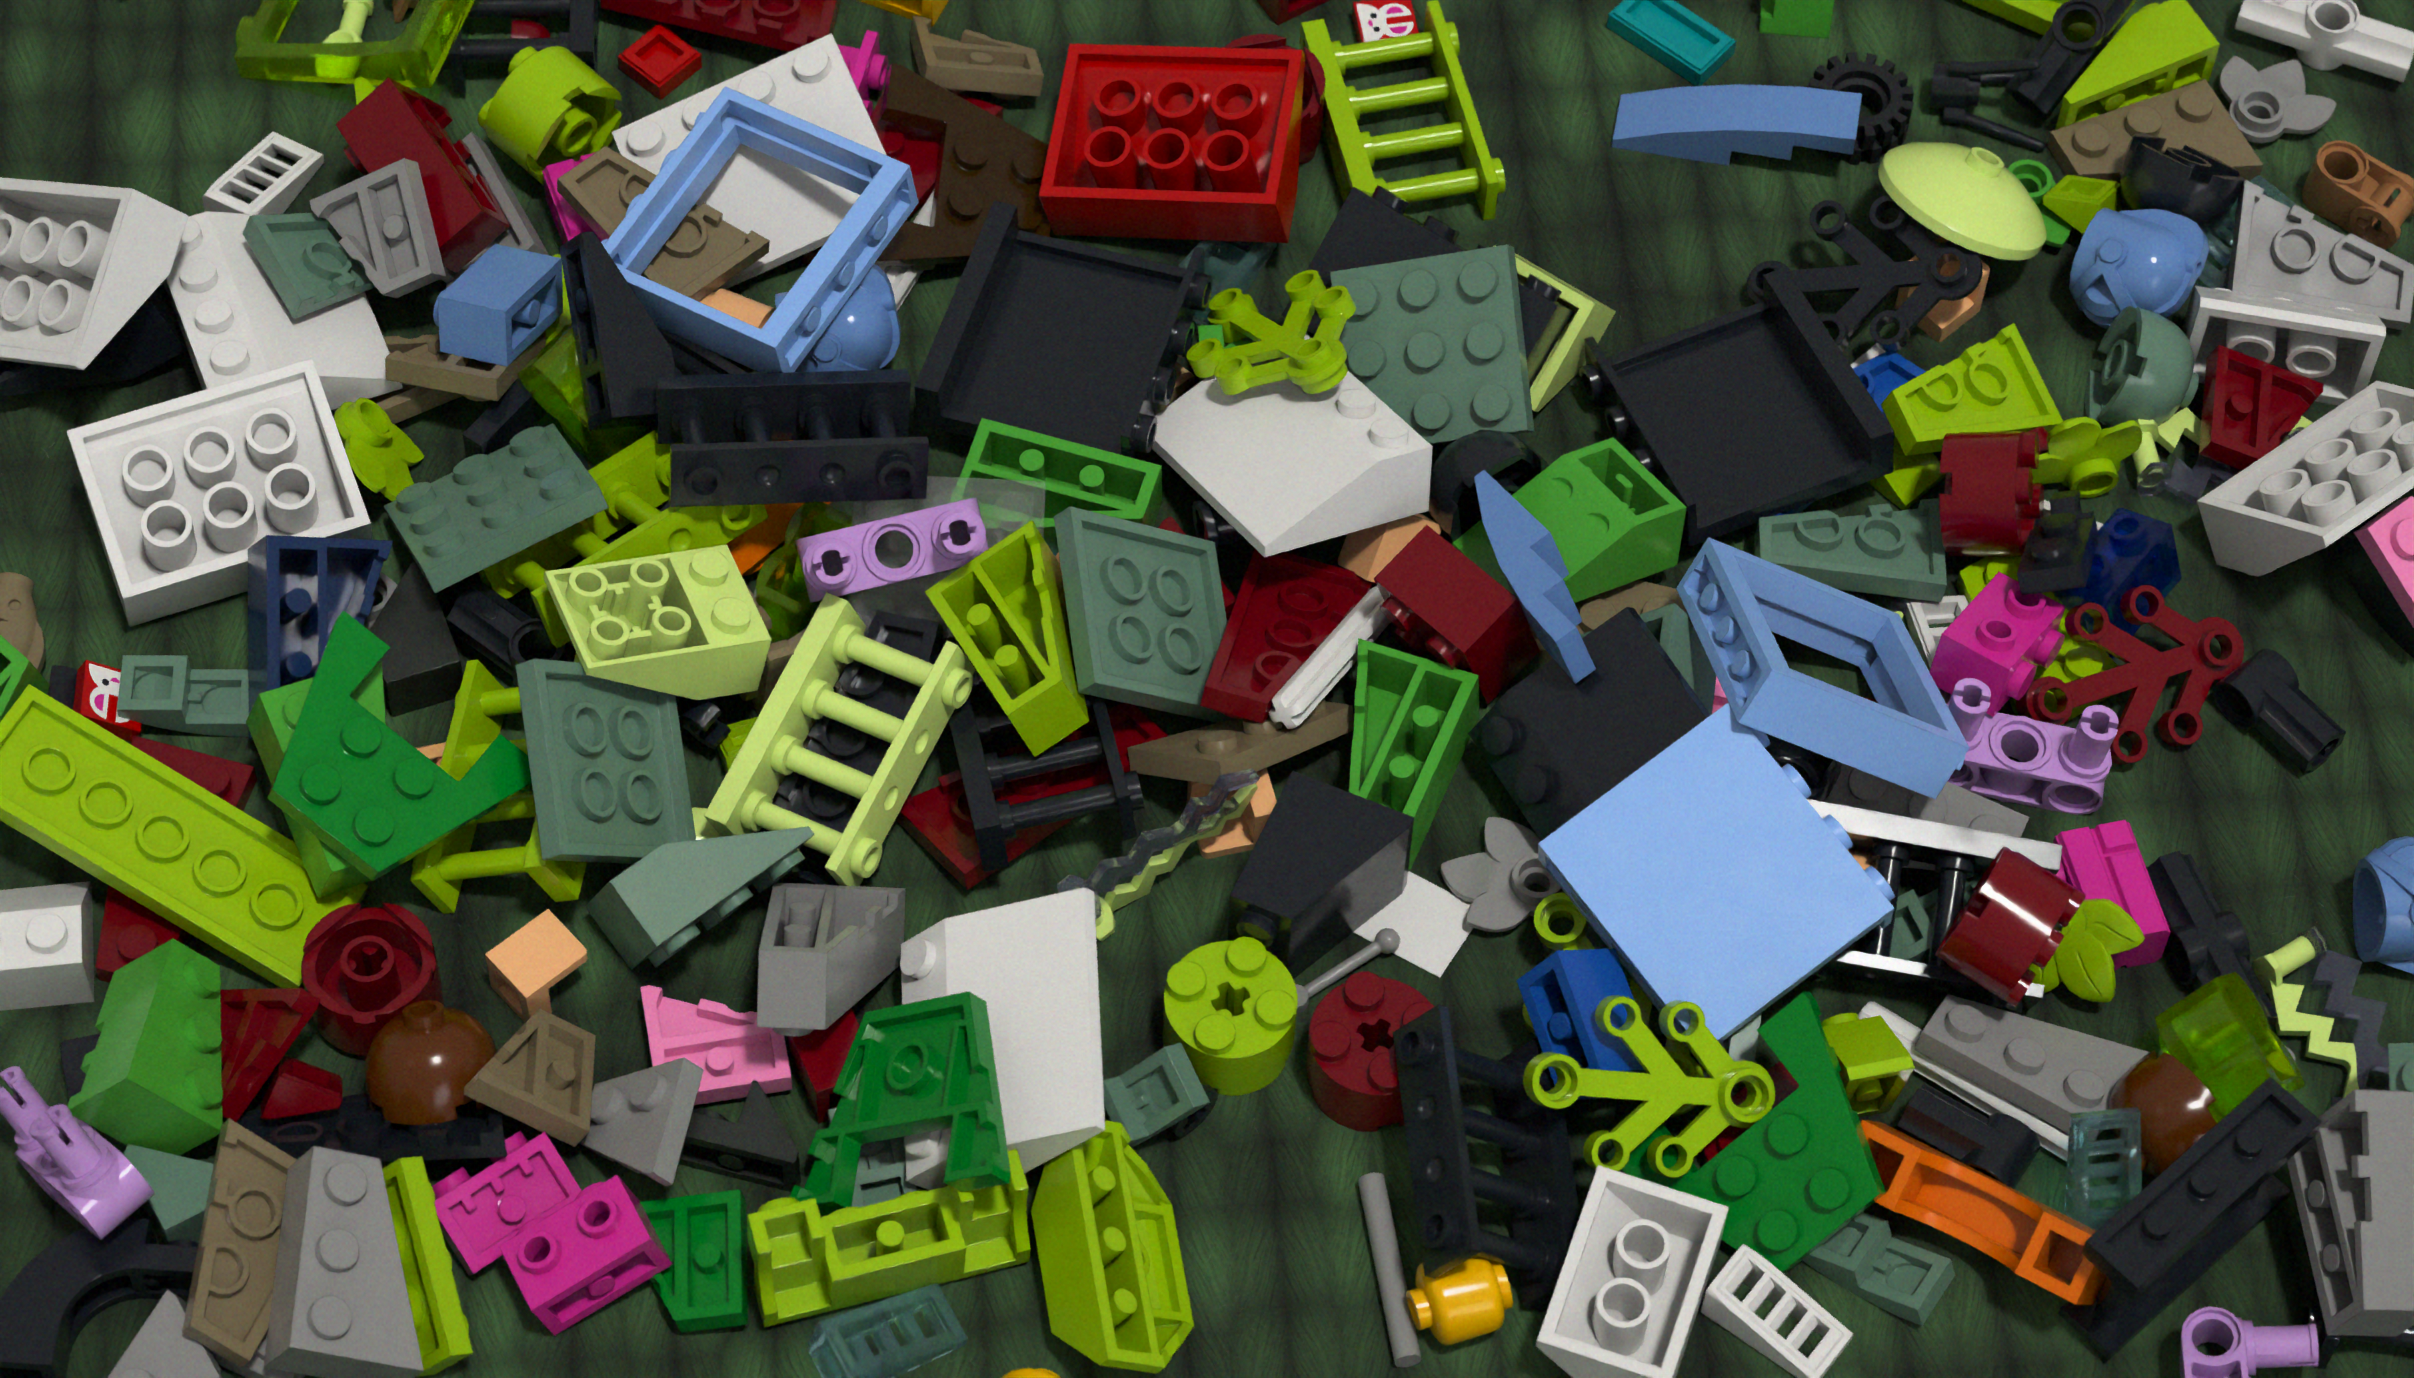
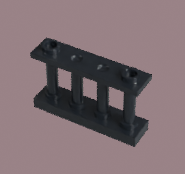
M451 0L450 34H439L441 70L451 69L454 94L466 93L468 63L511 62L513 57L526 47L531 46L540 51L552 46H562L571 51L598 74L599 0ZM561 17L562 23H570L569 31L559 32L558 38L469 39L470 19Z
M908 369L656 376L655 434L657 444H670V507L926 499L929 454L928 437H904L909 436L911 379ZM838 438H861V439H838ZM773 440H796V441H773ZM709 442H731V443H709Z
M954 636L941 640L937 658L946 641L957 644ZM976 670L973 674V686L968 699L960 708H955L948 724L983 871L987 872L1009 867L1004 840L1016 838L1015 831L1109 809H1117L1124 840L1136 838L1137 832L1133 811L1144 808L1142 791L1136 770L1123 771L1104 698L1084 694L1087 712L1092 715L1096 736L1053 745L1036 757H1034L1031 751H1025L998 758L996 752L984 754L982 745L993 743L992 736L1017 730L1002 708L986 711L985 705L972 707L970 699L982 696L981 690L988 688ZM1104 760L1109 783L1009 805L1008 799L995 802L993 792L1005 790L1004 783Z
M1807 799L1822 819L1830 814L1841 824L1853 843L1850 849L1871 852L1870 860L1876 862L1875 869L1887 881L1895 898L1889 901L1894 907L1891 923L1883 929L1878 924L1866 933L1864 952L1845 949L1805 979L1806 981H1825L1828 974L1944 996L1950 994L1967 1000L1983 1002L1982 1004L2019 1015L2022 1014V1010L2029 1011L2043 998L2044 985L2031 983L2019 1003L2013 1007L1946 965V962L1935 954L1959 911L1963 909L1967 878L1973 877L1974 872L1984 874L2003 846H2006L2015 853L2018 851L2051 873L2056 874L2060 870L2063 845ZM1910 860L1935 865L1934 871L1940 874L1928 964L1890 957L1902 867L1908 866Z
M1438 1004L1393 1032L1424 1275L1435 1279L1474 1256L1517 1268L1519 1271L1523 1306L1544 1312L1548 1310L1580 1218L1564 1108L1554 1109L1541 1106L1532 1101L1524 1089L1523 1076L1526 1066L1535 1056L1543 1053L1538 1039H1533L1498 1061L1453 1045L1448 1007ZM1544 1069L1539 1081L1541 1088L1547 1092L1553 1089L1555 1085L1549 1069ZM1458 1076L1493 1088L1497 1117L1462 1106ZM1466 1136L1501 1147L1505 1177L1470 1166ZM1475 1197L1510 1208L1514 1238L1479 1228Z
M2270 1076L2086 1240L2081 1254L2107 1277L2093 1305H2075L2068 1301L2060 1308L2059 1315L2102 1355L2110 1360L2290 1196L2292 1190L2273 1173L2317 1135L2322 1121Z

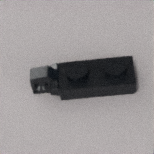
M2079 489L2054 493L2050 499L2051 515L2035 519L2036 524L2034 529L2030 531L2017 571L2022 595L2086 587L2099 542V534L2094 511L2082 512Z

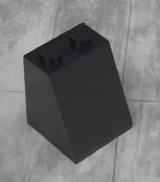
M1292 771L1230 895L1227 941H1234L1240 937H1252L1259 940L1267 951L1276 956L1286 966L1292 978L1295 979L1352 934L1353 931L1402 894L1407 884L1414 817Z

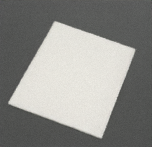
M1408 871L1407 884L1402 894L1353 931V933L1373 943L1376 934L1381 929L1391 928L1395 930L1400 937V945L1393 954L1440 978L1474 928L1466 923L1471 903Z

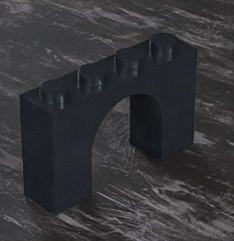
M1377 185L1373 194L1353 187L1307 270L1318 271L1326 289L1332 287L1330 272L1469 250L1455 243L1460 232L1429 214L1423 223L1405 214L1404 212L1409 202L1391 191ZM1478 244V246H1477L1476 249L1487 248V247H1485V246H1483V245H1481V244ZM1529 274L1525 283L1518 279L1529 386L1531 388L1574 311L1557 302L1562 293L1561 290ZM1291 300L1281 315L1285 318L1292 304ZM1316 310L1307 329L1313 335H1315L1321 322Z

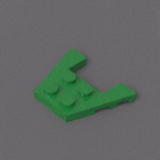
M343 610L337 617L328 637L327 645L312 679L309 692L288 742L268 799L374 881L443 841L446 835L472 820L477 821L494 811L499 804L520 792L523 794L533 787L528 755L501 734L497 736L460 781H457L351 698L354 692L385 658L390 646Z
M968 991L865 1012L833 1090L834 1093L841 1096L829 1128L817 1130L808 1154L815 1157L816 1160L805 1187L802 1188L794 1185L790 1197L796 1198L798 1202L815 1198L820 1216L829 1215L839 1209L851 1207L862 1144L951 1128L944 1183L960 1192L1010 1184L1011 1171L986 1001Z
M1802 992L1757 1029L1799 1084L1798 1089L1700 1169H1697L1694 1163H1692L1691 1168L1686 1174L1677 1178H1671L1657 1174L1650 1168L1647 1161L1649 1145L1659 1136L1671 1135L1663 1123L1630 1152L1627 1164L1621 1169L1628 1175L1728 1206L1729 1210L1721 1240L1736 1250L1742 1244H1745L1763 1256L1784 1275L1886 1193L1857 1111H1853L1839 1074L1842 1071L1834 1048L1829 1047L1819 1016L1822 1014L1811 992ZM1674 1144L1667 1146L1662 1153V1162L1667 1169L1673 1167L1679 1157L1678 1149ZM1615 1147L1605 1154L1609 1161L1615 1155Z

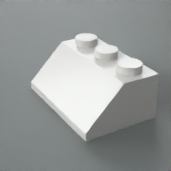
M2194 286L2183 321L2182 332L2189 338L2194 356L2193 372L2198 374L2199 383L2205 384L2207 357L2218 345H2222L2323 383V392L2314 402L2341 405L2368 386L2386 337V326L2375 314L2356 312L2349 308H2331L2294 302L2287 298H2269L2238 293L2225 288Z
M91 882L0 890V1011L94 1002L93 898Z
M1598 1165L1544 1318L1536 1347L1573 1378H1676L1721 1243L1729 1207Z

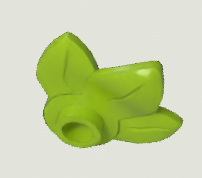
M358 398L355 402L343 403L335 411L334 420L351 468L359 480L372 492L378 493L381 491L386 498L392 502L395 501L397 495L403 489L414 484L408 467L419 463L424 458L423 453L399 427L392 424L386 412L372 400Z
M2075 417L2064 420L2048 433L2046 439L2048 452L2039 455L2038 469H2032L2033 483L2048 484L2061 482L2064 486L2069 487L2070 490L2079 489L2080 498H2092L2107 493L2119 481L2117 472L2121 467L2120 461L2136 452L2141 445L2142 430L2139 423L2134 420H2128L2111 428L2102 429L2096 420L2088 417Z
M2104 898L2083 900L2066 927H2054L2064 937L2047 965L2041 969L2031 963L2028 969L2036 974L2032 983L2044 985V993L2051 991L2063 982L2069 991L2081 999L2107 1003L2114 998L2116 988L2114 962L2111 955L2139 946L2144 942L2145 937L2134 919L2119 905Z

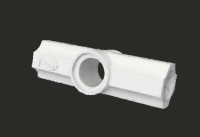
M2244 0L2234 28L2294 47L2298 57L2306 65L2319 70L2335 69L2344 63L2404 83L2414 56L2413 31L2360 15L2357 5L2352 0Z

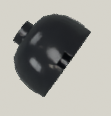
M2145 133L2133 134L2120 170L2121 194L2130 210H2166L2191 219L2199 225L2203 232L2213 229L2227 217L2238 198L2243 181L2245 180L2244 177H2238L2239 171L2219 159L2184 145L2182 150L2167 147L2166 151L2162 149L2166 142L2165 138Z
M1478 430L1458 438L1441 451L1431 469L1429 513L1431 518L1440 525L1442 529L1441 534L1452 544V542L1456 541L1482 519L1474 476L1485 470L1510 495H1513L1549 465L1532 447L1508 432Z

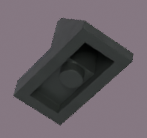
M753 1080L738 1123L730 1122L723 1115L707 1109H697L692 1112L679 1165L792 1192L794 1185H801L799 1151L756 1080Z

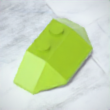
M1105 1120V1131L1045 1162L1031 1209L1051 1333L1101 1366L1158 1374L1167 1366L1172 1355L1181 1346L1194 1327L1173 1207L1148 1165L1128 1145L1131 1138L1122 1123Z

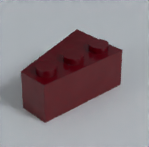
M388 77L335 124L348 143L344 148V152L350 162L364 175L403 158L418 162L443 266L457 273L510 227V224L485 178L480 174L475 177L465 163L472 155L466 143L459 139L453 144L449 138L445 127L453 119L448 110Z

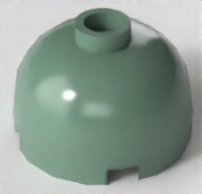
M2129 306L2124 308L2113 320L2097 351L2107 354L2102 373L2090 370L2086 383L2084 404L2086 415L2089 418L2109 427L2128 420L2136 421L2137 419L2154 420L2157 426L2163 424L2176 413L2179 407L2186 408L2191 403L2198 388L2199 376L2193 372L2194 356L2189 338L2176 324L2156 312L2139 307Z

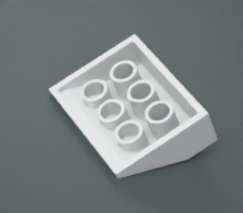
M832 33L612 131L622 156L658 175L667 154L680 146L694 128V123L700 111L705 113L726 86L887 155ZM740 144L695 204L701 206L704 202L723 213L722 220L747 234L752 230L770 241L769 253L717 288L714 292L721 288L728 289L823 246L860 195Z
M0 177V360L84 370L168 277L174 259L181 249L182 235L188 215L133 188Z
M205 211L188 217L182 235L180 252L174 259L170 274L162 283L176 316L202 390L309 358H313L331 410L339 408L345 402H355L358 398L370 399L403 388L402 383L386 380L385 358L390 352L365 292L293 319L242 234L249 217L259 214Z
M1306 333L1304 336V340L1310 339L1311 337ZM1283 357L1275 358V359H1271V360H1267V361H1262V362H1258V363H1253V364H1251V365H1252V367H1254V366H1258V365H1261V364H1265V363H1269V362L1281 360V359H1284V358H1283ZM1347 371L1346 376L1337 385L1315 394L1305 393L1300 385L1294 384L1290 379L1251 387L1235 395H1226L1213 375L1203 379L1155 415L1157 417V431L1152 449L1264 557L1429 511L1433 446L1349 371Z
M313 358L67 430V436L129 627L248 591V549L266 535L373 540L371 522Z
M2376 380L2197 500L2216 564L2257 577L2270 573L2279 567L2326 548L2413 489L2414 389Z
M1083 887L945 918L901 944L902 1005L968 991L986 1001L1007 1150L1017 1149L1024 1173L1105 1131L1094 891ZM951 1128L904 1137L907 1182L928 1190L948 1186V1184L944 1183Z

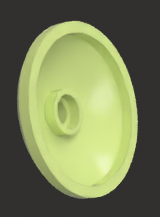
M1913 142L1887 151L1879 165L1878 175L1880 182L1897 205L1926 228L1959 246L1998 259L2026 260L2036 256L2046 241V227L2038 206L2021 181L2004 167L2003 161L1986 149L1979 147L1971 149L1953 143Z

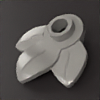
M2234 56L2227 62L2220 74V90L2230 103L2228 113L2246 140L2250 142H2271L2279 138L2283 133L2309 134L2315 132L2328 123L2336 107V102L2330 98L2319 95H2306L2302 67L2300 62L2295 59L2272 65L2258 72L2248 62Z
M1488 817L1484 830L1485 852L1458 857L1441 864L1442 877L1452 893L1464 901L1471 902L1467 913V925L1488 932L1514 929L1528 916L1534 917L1536 907L1545 897L1554 893H1565L1539 861L1538 843L1540 839L1529 828L1504 818ZM1538 884L1545 887L1547 891L1534 892L1526 887Z

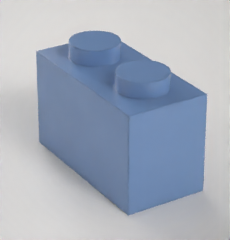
M494 244L437 297L433 317L436 326L439 327L440 352L508 367L563 313L562 260L554 256Z

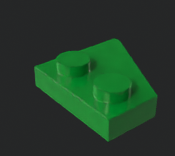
M741 1190L641 1201L642 1207L673 1265L651 1277L650 1280L680 1332L747 1325L746 1199Z

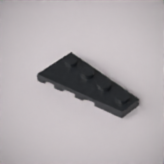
M877 611L864 636L934 664L944 630L939 622ZM854 660L847 665L839 679L840 688L837 693L904 720L921 687ZM823 716L816 720L809 733L811 740L806 749L874 776L891 743ZM792 772L790 775L785 776L778 788L777 794L779 797L775 805L843 833L860 799ZM762 828L757 832H766L769 830ZM889 832L882 844V856L874 872H879ZM804 845L799 848L805 858L827 862L830 856Z
M367 1093L343 1096L340 1107L337 1109L276 1119L260 1118L261 1109L243 1112L236 1122L296 1160L313 1146L379 1158L381 1162H394L399 1158L422 1156L423 1160L507 1157L503 1113L489 1106L477 1111L475 1100L456 1106L457 1119L433 1124L409 1125L392 1123L383 1119L382 1107L377 1105L374 1111L371 1110Z

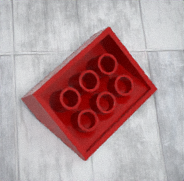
M1069 43L1039 192L1040 201L1054 235L1288 243L1298 188L1305 62L1303 50Z

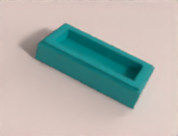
M1623 0L1608 14V29L1695 86H1701L1735 52L1736 40L1675 0Z

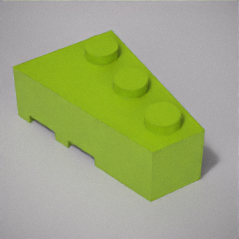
M1032 520L924 591L1034 757L1089 722L1085 696L1082 693H1078L1064 586L1059 562Z

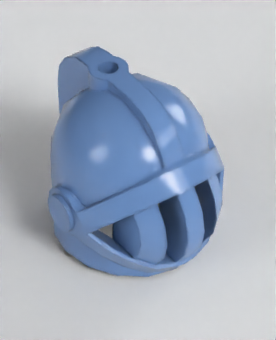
M2104 207L2095 214L2088 224L2074 256L2069 285L2071 295L2079 310L2083 311L2090 321L2105 329H2108L2121 311L2129 306L2148 309L2167 318L2182 307L2189 297L2197 278L2201 275L2209 252L2208 238L2196 222L2166 210L2144 209L2117 212Z
M873 264L795 372L880 370V368L885 367L895 357L901 341V326L891 283L887 274L878 265ZM788 292L775 294L776 308Z
M2403 836L2389 840L2380 848H2374L2363 859H2359L2353 881V927L2357 954L2363 962L2378 961L2414 974V837Z

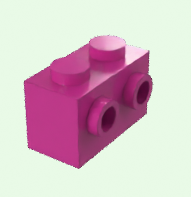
M1998 572L1942 633L1929 671L1937 687L1952 695L1954 687L1959 680L1975 678L1984 682L1991 691L1990 705L1986 713L1994 717L2011 697L2020 700L2033 681L2039 665L2047 669L2055 660L2065 638L2064 634L2058 632V628L2066 606L2042 593L2022 595L2018 581Z
M618 1175L606 1182L594 1183L584 1188L574 1201L548 1217L537 1218L526 1223L518 1230L516 1236L499 1245L531 1311L554 1336L673 1265L640 1201Z

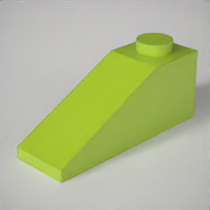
M2168 0L2160 4L2151 3L2144 6L2127 20L2064 95L2056 129L2204 79L2209 82L2220 43L2186 0Z

